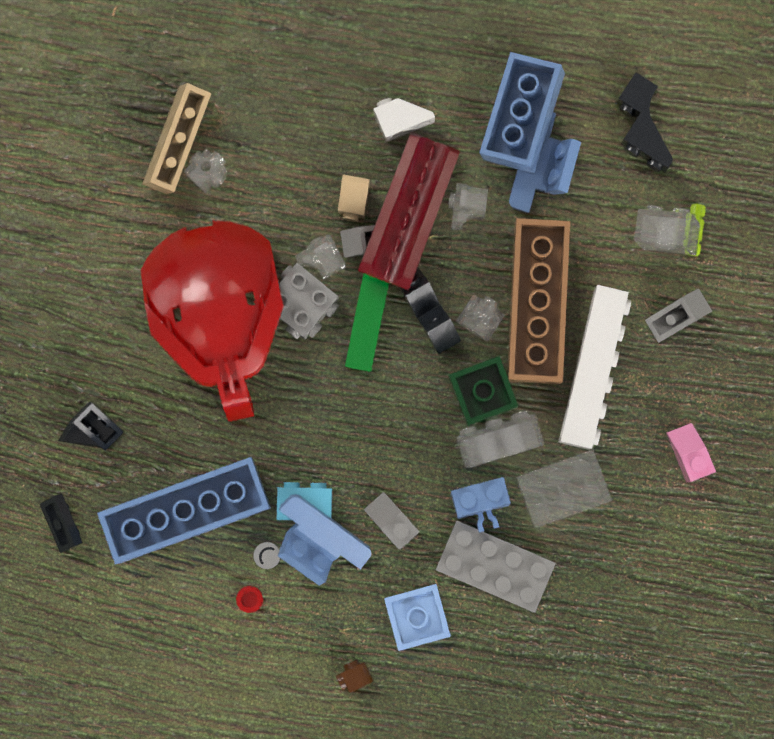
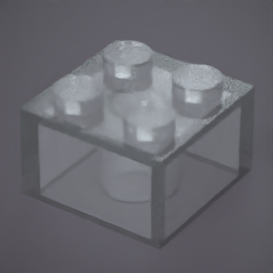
M649 205L646 209H638L634 241L643 250L696 255L700 223L693 214L689 213L690 210L673 208V212L663 211L662 207Z

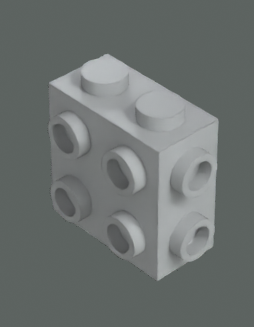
M296 263L293 267L289 265L280 275V278L283 280L279 283V288L284 306L280 320L287 325L285 330L295 339L301 336L306 340L308 336L313 338L322 327L320 322L326 315L331 317L337 310L339 305L336 302L339 300V297L300 264Z

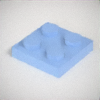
M436 584L384 598L398 651L451 637Z

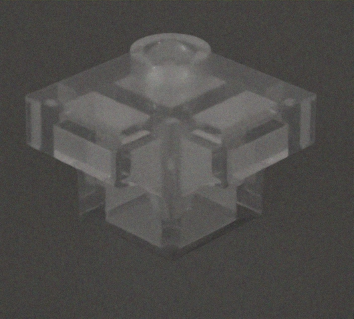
M457 183L455 193L450 192L448 208L453 209L451 229L462 230L463 224L470 219L484 220L488 189Z
M330 234L314 239L306 247V250L295 255L297 262L302 267L315 268L323 280L346 267V263Z

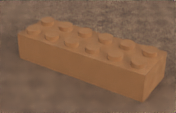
M516 218L514 225L507 367L509 382L561 384L563 382L570 221Z

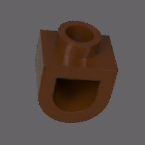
M358 659L344 665L345 671L336 675L341 689L347 688L349 693L374 682L366 663H359Z

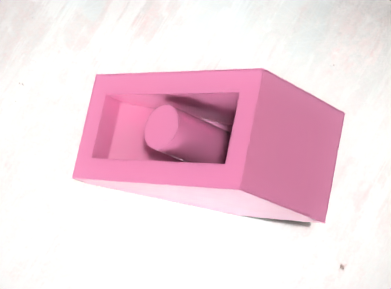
M692 423L666 433L686 483L716 472L707 448Z

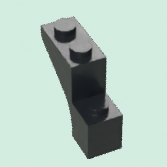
M635 72L616 102L620 106L619 110L629 117L633 115L637 117L621 145L625 147L624 151L635 158L640 156L647 161L646 165L654 171L660 172L662 170L666 172L672 164L673 158L650 115V102L658 86Z
M417 267L409 290L400 287L398 289L415 314L428 340L437 353L440 354L461 342V339L450 317L440 305L429 281Z

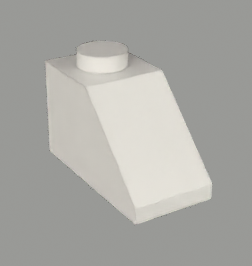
M391 98L384 99L376 104V108H373L374 116L386 142L435 122L433 112L399 98L395 100Z

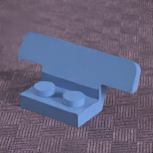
M554 112L535 173L517 170L509 203L513 209L524 213H529L535 190L553 195L568 193L581 142L575 139L560 141L550 138L556 116Z
M293 494L280 505L279 511L296 523L286 532L278 557L320 586L326 582L332 562L340 555L359 569L371 557V549L366 543L300 495Z

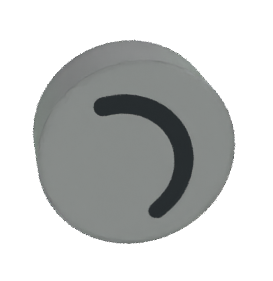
M271 542L259 544L254 551L255 563L263 569L275 567L281 559L278 557L280 549Z

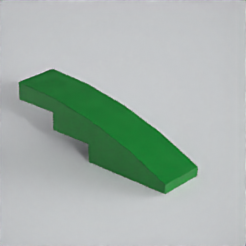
M363 274L345 367L371 372L389 283L367 274Z

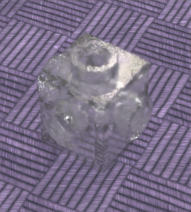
M207 149L202 153L198 151L189 160L190 165L184 170L185 175L204 194L212 187H219L226 179L225 174L227 173L224 166L226 161L216 151L211 154Z
M473 295L456 322L471 334L488 342L505 315L497 309L499 304L487 296L482 299Z

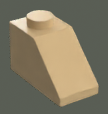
M343 175L338 205V215H343L342 219L351 222H358L359 218L365 219L370 192V179Z

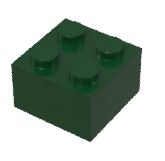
M500 356L448 375L466 427L518 408V403Z

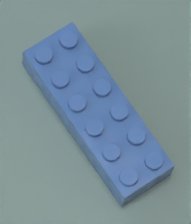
M250 457L98 512L97 514L115 564H121L269 510L271 506L254 459Z

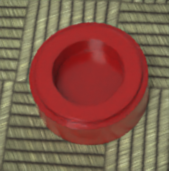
M255 586L243 587L236 596L237 606L246 613L256 612L263 604L262 592Z

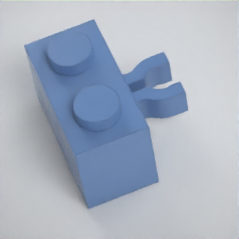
M504 477L451 491L457 519L477 515L479 533L484 532L482 526L484 512H486L488 520L492 521L493 529L499 528L496 517L492 514V510L510 505Z

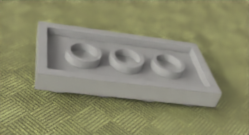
M456 521L436 570L535 613L556 563L485 532L479 533L478 529Z

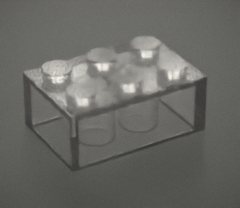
M526 410L510 416L511 420L504 423L499 418L486 422L484 429L476 430V427L472 426L460 430V436L455 438V442L464 470L545 445L535 413L529 415Z
M594 450L515 478L533 529L612 501Z

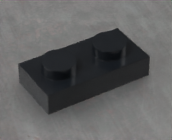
M62 493L40 503L60 553L83 543L79 529L75 525L69 511V506Z

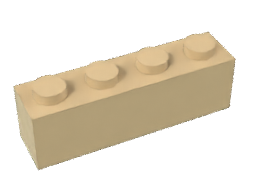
M189 83L179 86L142 183L143 185L165 194L175 192L211 93Z

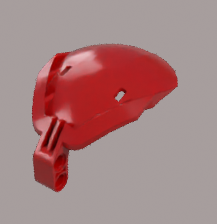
M212 221V226L200 227L189 231L184 227L169 235L153 249L140 271L151 336L195 382L203 386H218L228 422L255 416L245 379L258 374L263 368L284 306L270 241L261 233L248 226L230 221ZM247 292H253L255 305H248ZM176 308H180L182 316L181 321L178 322L174 312Z

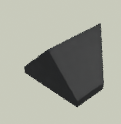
M89 401L70 420L58 441L102 448L106 451L124 431L96 403Z

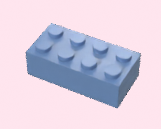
M510 52L480 149V155L484 161L535 173L565 75L561 64Z

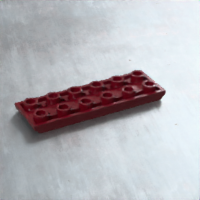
M410 133L359 266V272L409 290L460 150L437 143L416 133Z

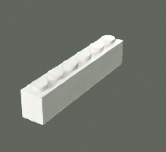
M597 285L594 289L559 443L588 450L592 449L593 445H598L601 430L597 429L599 418L604 419L607 404L603 403L605 392L610 393L613 378L609 377L611 367H616L619 352L615 351L617 341L622 342L625 332V326L621 325L623 315L628 316L631 306V300L627 299L629 292Z

